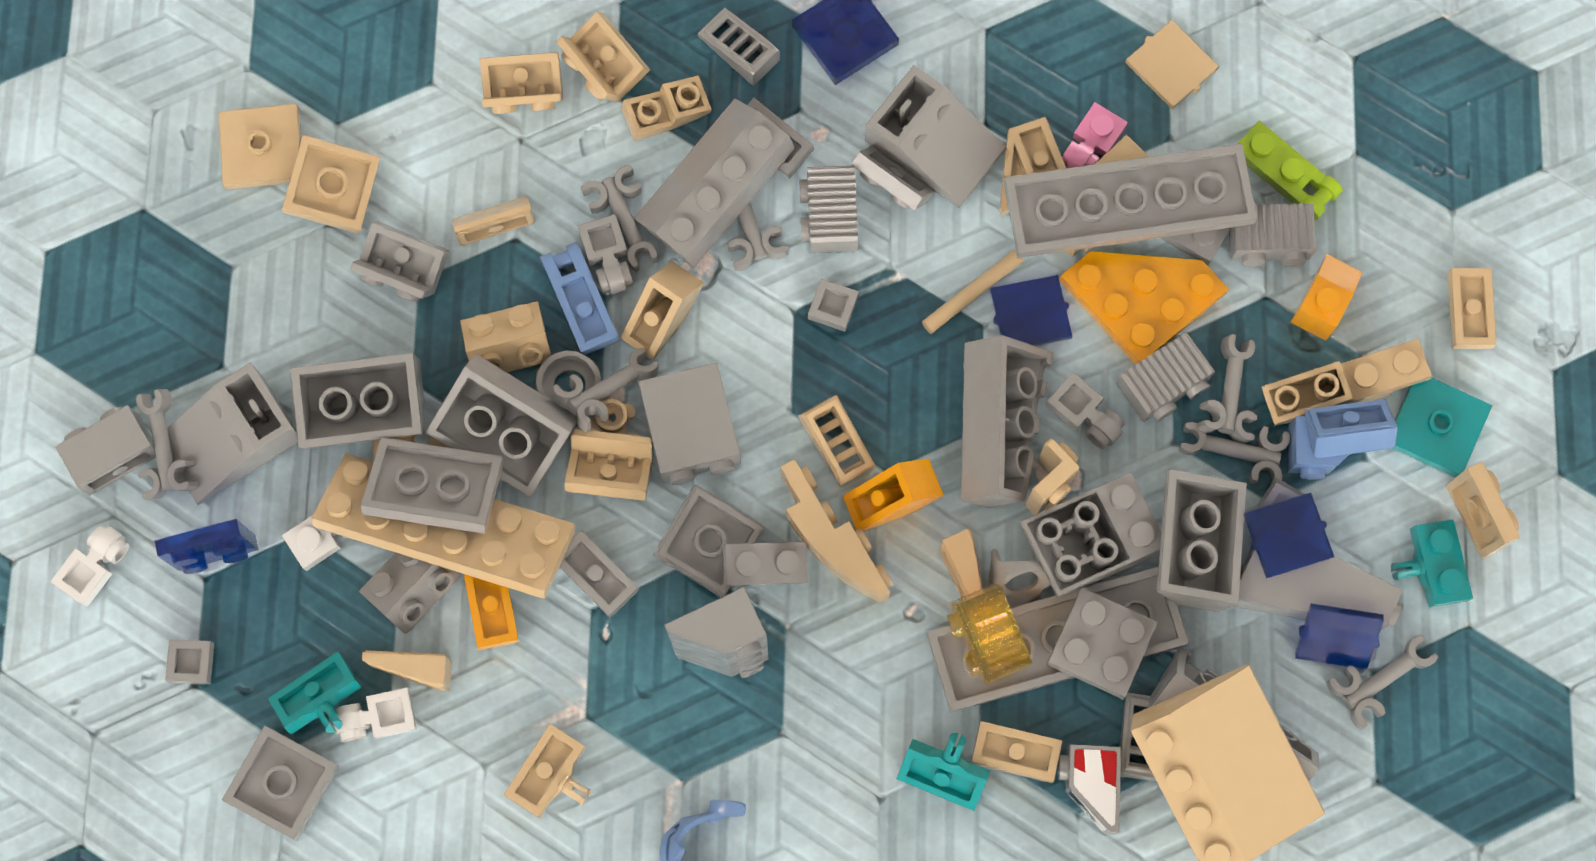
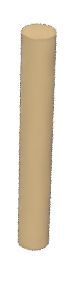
M1012 250L922 321L924 328L930 334L935 332L1023 263V259L1017 258L1016 250Z

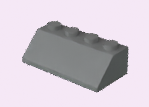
M734 99L638 212L634 220L692 268H695L792 153L795 146L789 135L763 114Z
M744 587L664 625L677 658L730 677L740 673L742 678H746L764 669L763 662L769 660L766 632Z

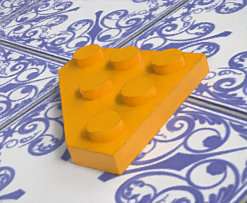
M1094 251L1088 252L1059 278L1062 285L1135 365L1164 347L1226 295L1229 290L1203 260Z

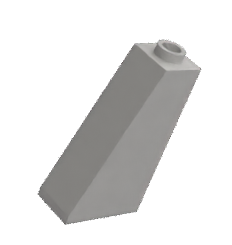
M1266 524L1258 532L1241 568L1238 604L1232 607L1378 633L1387 625L1393 626L1399 618L1403 604L1398 601L1403 590Z

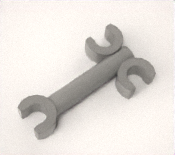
M625 165L616 171L614 177L606 178L602 182H585L581 186L583 196L593 192L600 194V198L597 201L589 204L592 214L602 212L609 202L629 245L628 263L631 269L636 272L639 270L636 260L638 254H649L653 263L658 262V254L656 248L651 243L643 240L624 197L635 198L642 193L640 183L632 186L623 185L624 179L634 175L632 166Z
M749 202L738 215L746 240L735 238L727 243L729 252L743 250L746 253L743 259L734 261L735 271L747 270L752 265L753 260L759 261L766 257L781 259L788 255L787 245L775 248L769 244L773 238L782 236L781 228L779 226L770 227L762 236Z
M1230 334L1223 338L1220 346L1222 355L1228 360L1222 403L1216 400H1207L1200 404V409L1210 412L1212 422L1209 420L1197 423V429L1204 433H1210L1218 429L1221 433L1229 434L1236 442L1247 443L1254 440L1255 435L1245 432L1242 428V422L1249 424L1256 421L1258 415L1249 410L1237 414L1244 360L1253 355L1255 344L1253 340H1248L1242 343L1241 352H1239L1235 347L1236 335Z
M639 348L631 353L629 365L584 392L582 380L577 375L572 374L569 376V386L573 391H563L556 384L553 386V399L558 405L568 407L572 414L577 415L578 427L588 433L591 431V420L587 416L596 415L603 422L608 420L607 406L600 400L635 379L642 381L656 377L659 364L655 361L648 366H641L640 364L645 361L646 350Z
M168 389L154 390L156 398L154 405L151 394H138L136 398L138 409L149 417L158 468H146L138 472L139 478L151 477L153 479L151 491L142 493V498L159 499L165 496L169 490L190 491L199 486L198 481L186 482L183 477L184 470L195 466V461H173L165 413L169 410L172 402Z
M1188 422L1184 425L1183 431L1194 434L1197 443L1193 445L1181 443L1178 451L1185 455H1195L1200 450H1205L1255 462L1257 464L1249 473L1250 484H1255L1258 481L1259 472L1266 471L1271 475L1272 484L1275 478L1282 480V471L1279 468L1281 452L1288 446L1290 434L1284 431L1280 437V443L1273 445L1267 439L1269 427L1264 426L1257 435V447L1207 435L1197 429V423Z
M1423 635L1410 640L1406 644L1402 656L1361 684L1360 673L1351 665L1343 670L1349 678L1350 683L1348 687L1340 686L1334 677L1326 681L1329 691L1336 696L1342 697L1346 706L1351 709V720L1355 727L1361 730L1368 726L1362 716L1364 708L1371 709L1377 718L1386 714L1381 702L1371 699L1372 696L1414 667L1420 669L1427 668L1438 659L1436 653L1426 659H1422L1416 654L1417 645L1425 640Z

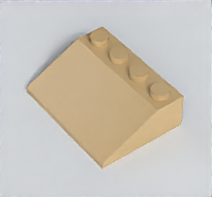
M1249 664L1133 714L1131 733L1198 861H1252L1325 815V811Z

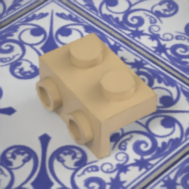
M597 11L571 38L561 36L556 41L564 51L561 54L563 60L573 70L582 73L587 80L585 82L586 88L599 100L607 99L619 102L650 71L649 67L602 12Z
M559 52L480 58L484 97L482 99V107H492L493 114L516 112V105L531 104L532 111L555 109V102L563 100Z
M538 301L460 320L465 350L469 361L478 354L503 371L511 372L542 364L544 360L551 356Z
M573 429L571 433V453L565 477V492L646 501L653 464L652 438L642 437L637 434L625 435L601 432L596 429H591L588 433L581 429Z
M1052 438L1045 443L1037 460L1049 474L1032 489L1025 505L1034 516L1063 503L1067 499L1066 495L1071 491L1072 488L1070 486L1080 469V466L1076 463L1078 458L1072 449L1063 442L1058 445Z

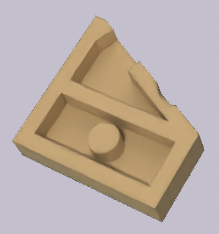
M1046 117L1008 130L999 209L1001 216L1009 214L1004 187L1005 177L1066 169Z

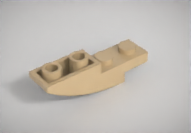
M1418 338L1344 363L1338 361L1262 386L1261 388L1274 426L1291 423L1296 416H1305V409L1377 400L1392 395L1393 391L1432 379V374Z
M795 459L780 466L781 477L797 503L786 509V518L801 541L806 542V547L830 572L861 594L880 603L888 600L890 595L888 587L892 585V581L883 565L880 563L875 566L867 552L872 550V547L863 530L859 528L855 531L850 522L836 529L833 527L838 522L827 501L820 504L813 490L818 488L807 466L800 469Z

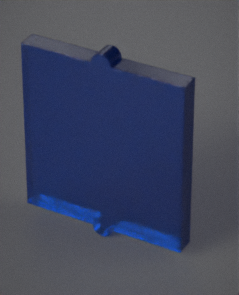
M1058 275L990 288L995 311L993 323L998 325L1000 335L1033 346L1072 339L1073 336L1067 315L1069 303L1064 302Z
M1312 493L1243 514L1253 540L1251 549L1257 552L1266 579L1334 558L1325 532L1327 523L1321 521Z
M1310 603L1304 625L1298 628L1300 638L1295 651V659L1347 667L1351 665L1354 668L1367 670L1374 648L1380 646L1378 636L1384 622V615Z

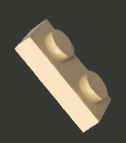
M1451 268L1447 275L1452 349H1493L1496 346L1492 268Z
M980 721L971 763L1053 783L1062 740Z

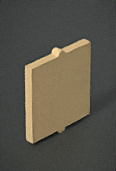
M1173 20L1167 23L1154 36H1147L1144 44L1125 61L1171 109L1175 108L1190 93H1197L1200 85L1219 68Z

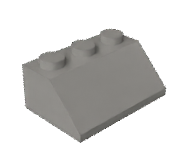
M399 354L290 368L299 449L381 440V437L398 438L423 435L424 393L420 359L415 354Z
M476 354L462 370L425 433L449 448L503 456V468L500 479L531 497L576 426L577 416Z
M1173 469L1166 471L1157 592L1179 606L1220 612L1238 604L1247 483Z

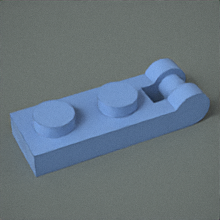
M574 242L566 246L567 250L553 256L550 252L540 256V259L581 354L587 355L618 342L619 338L578 243ZM573 265L576 271L562 277L559 270Z

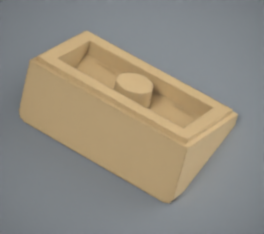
M527 196L452 220L454 232L462 246L536 222Z

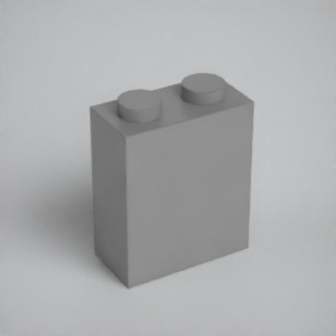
M717 362L638 381L663 482L671 481L672 485L685 484L693 481L696 474L710 471L711 475H721L735 469L734 465L741 464L740 451Z

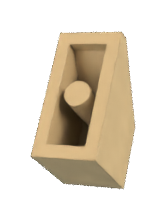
M673 261L669 262L649 278L620 338L635 349L644 348L646 356L651 360L655 359L689 314L704 282Z

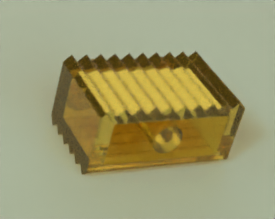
M991 584L949 603L953 613L947 615V619L954 636L957 639L963 636L969 651L963 654V659L972 677L979 675L980 680L987 684L1033 664L1010 605L1000 585Z

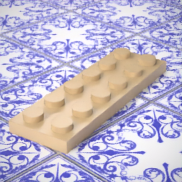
M345 453L312 516L313 527L543 599L548 594L575 533L574 523L496 499L493 502L485 534L362 515L361 503L374 462Z

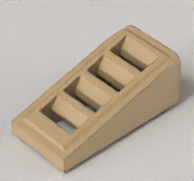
M837 395L798 415L806 432L839 486L875 467L872 458ZM832 412L835 418L818 427L815 420ZM840 426L843 432L826 441L823 434ZM849 440L852 446L834 456L831 449ZM857 453L860 460L842 470L838 463Z
M970 528L943 539L939 552L971 619L984 615L985 601L973 534Z
M370 650L363 652L362 661L374 669L443 692L450 691L452 661L445 654Z

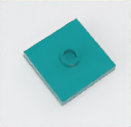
M1434 378L1411 385L1395 418L1398 429L1395 446L1392 449L1456 478L1465 470L1493 405Z

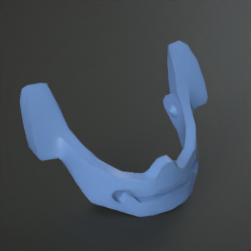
M713 799L710 801L709 809L706 813L682 817L663 835L660 846V860L681 861L685 850L682 839L687 831L704 822L713 824L715 822H722V818L744 816L746 804L737 801Z

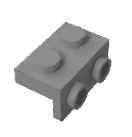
M375 221L371 223L360 260L353 261L350 270L361 274L360 279L374 286L386 284L396 288V294L400 297L419 301L420 298L423 299L435 294L449 250Z
M395 552L358 592L406 634L460 578L461 573Z

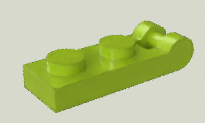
M1260 120L1237 143L1243 145L1246 165L1290 203H1312L1314 220H1317L1325 212L1324 206L1329 201H1335L1343 192V188L1337 180L1324 175ZM1308 184L1316 190L1313 196L1303 191Z

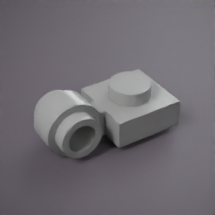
M616 214L577 225L589 265L593 266L602 263L603 268L596 270L602 293L610 291L612 295L627 290L626 286L633 284L627 262L619 263L617 259L628 255Z
M1072 373L1046 402L1045 406L1075 431L1084 422L1088 423V430L1085 432V435L1095 446L1104 449L1106 445L1112 446L1123 434L1122 428L1125 423L1122 418L1110 409L1099 412L1097 408L1104 398L1075 373Z

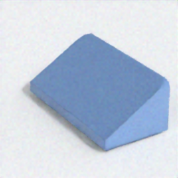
M1386 399L1305 409L1311 448L1315 458L1385 450L1395 446L1398 427Z

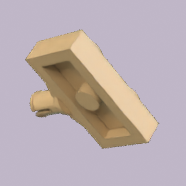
M549 724L503 795L538 818L542 817L551 801L560 795L561 792L580 803V805H583L587 799L573 790L576 789L589 797L592 790L571 777L574 766L586 747Z

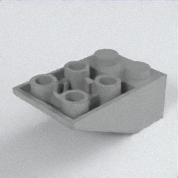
M915 65L910 68L866 124L865 142L874 146L958 208L962 206L1006 149V146L945 86Z
M251 362L216 383L168 427L173 461H195V466L184 470L183 477L186 482L198 481L199 486L189 491L197 505H200L298 443L295 426L261 373Z
M1131 472L1020 522L1057 597L1127 571L1160 555L1162 532Z

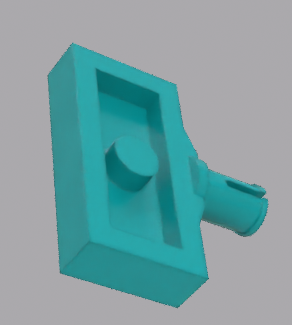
M1454 519L1415 525L1410 528L1414 545L1413 560L1392 563L1391 572L1397 571L1392 574L1393 579L1399 580L1417 576L1424 587L1429 608L1472 600L1473 595Z
M337 651L270 696L268 700L282 725L291 735L318 717L327 733H335L337 731L332 723L338 729H341L343 723L333 707L360 689L361 685L346 660Z
M959 733L950 734L944 751L912 739L896 779L974 811L988 780L990 770L960 758L963 748L967 743L966 738L961 734L955 747L954 745Z

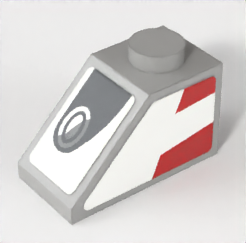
M1070 744L1066 748V755H1059L1058 780H1065V792L1105 835H1116L1119 833L1121 747Z

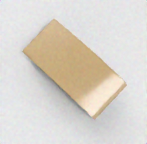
M699 76L662 84L660 91L623 100L621 105L634 141L683 126L711 113L712 110Z

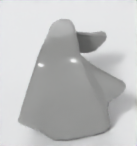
M996 549L991 551L988 583L993 603L998 608L1009 609L1033 602L1045 588L1050 586V582L1040 562H1002ZM1025 572H1032L1038 576L1037 580L1028 587L1012 588L1007 585L1012 578Z

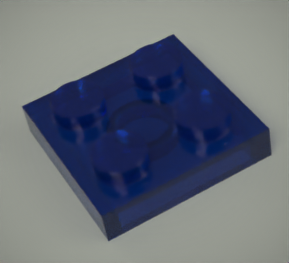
M822 0L792 19L793 29L834 85L842 82L899 45L898 36L871 0Z
M238 519L154 540L157 556L176 570L183 571L184 574L202 572L208 569L207 564L223 560L224 563L240 562L248 558V553L259 550L256 535Z

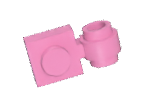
M1094 102L1074 132L1073 139L1080 144L1072 141L1062 156L1066 168L1094 165L1100 159L1094 152L1103 157L1114 147L1126 129L1128 122Z

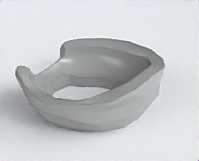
M566 350L554 353L544 360L537 370L535 386L540 394L555 402L553 399V386L559 375L567 371L579 373L585 380L584 391L601 382L599 368L590 358L579 352ZM563 407L564 409L571 412L568 407Z

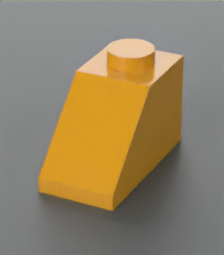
M1326 254L1290 323L1326 341L1336 329L1349 305L1362 272Z
M928 458L897 463L843 495V499L855 529L861 528L864 532L914 513L941 498L944 494Z

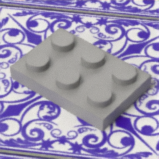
M381 437L361 503L362 515L485 534L503 468V456Z

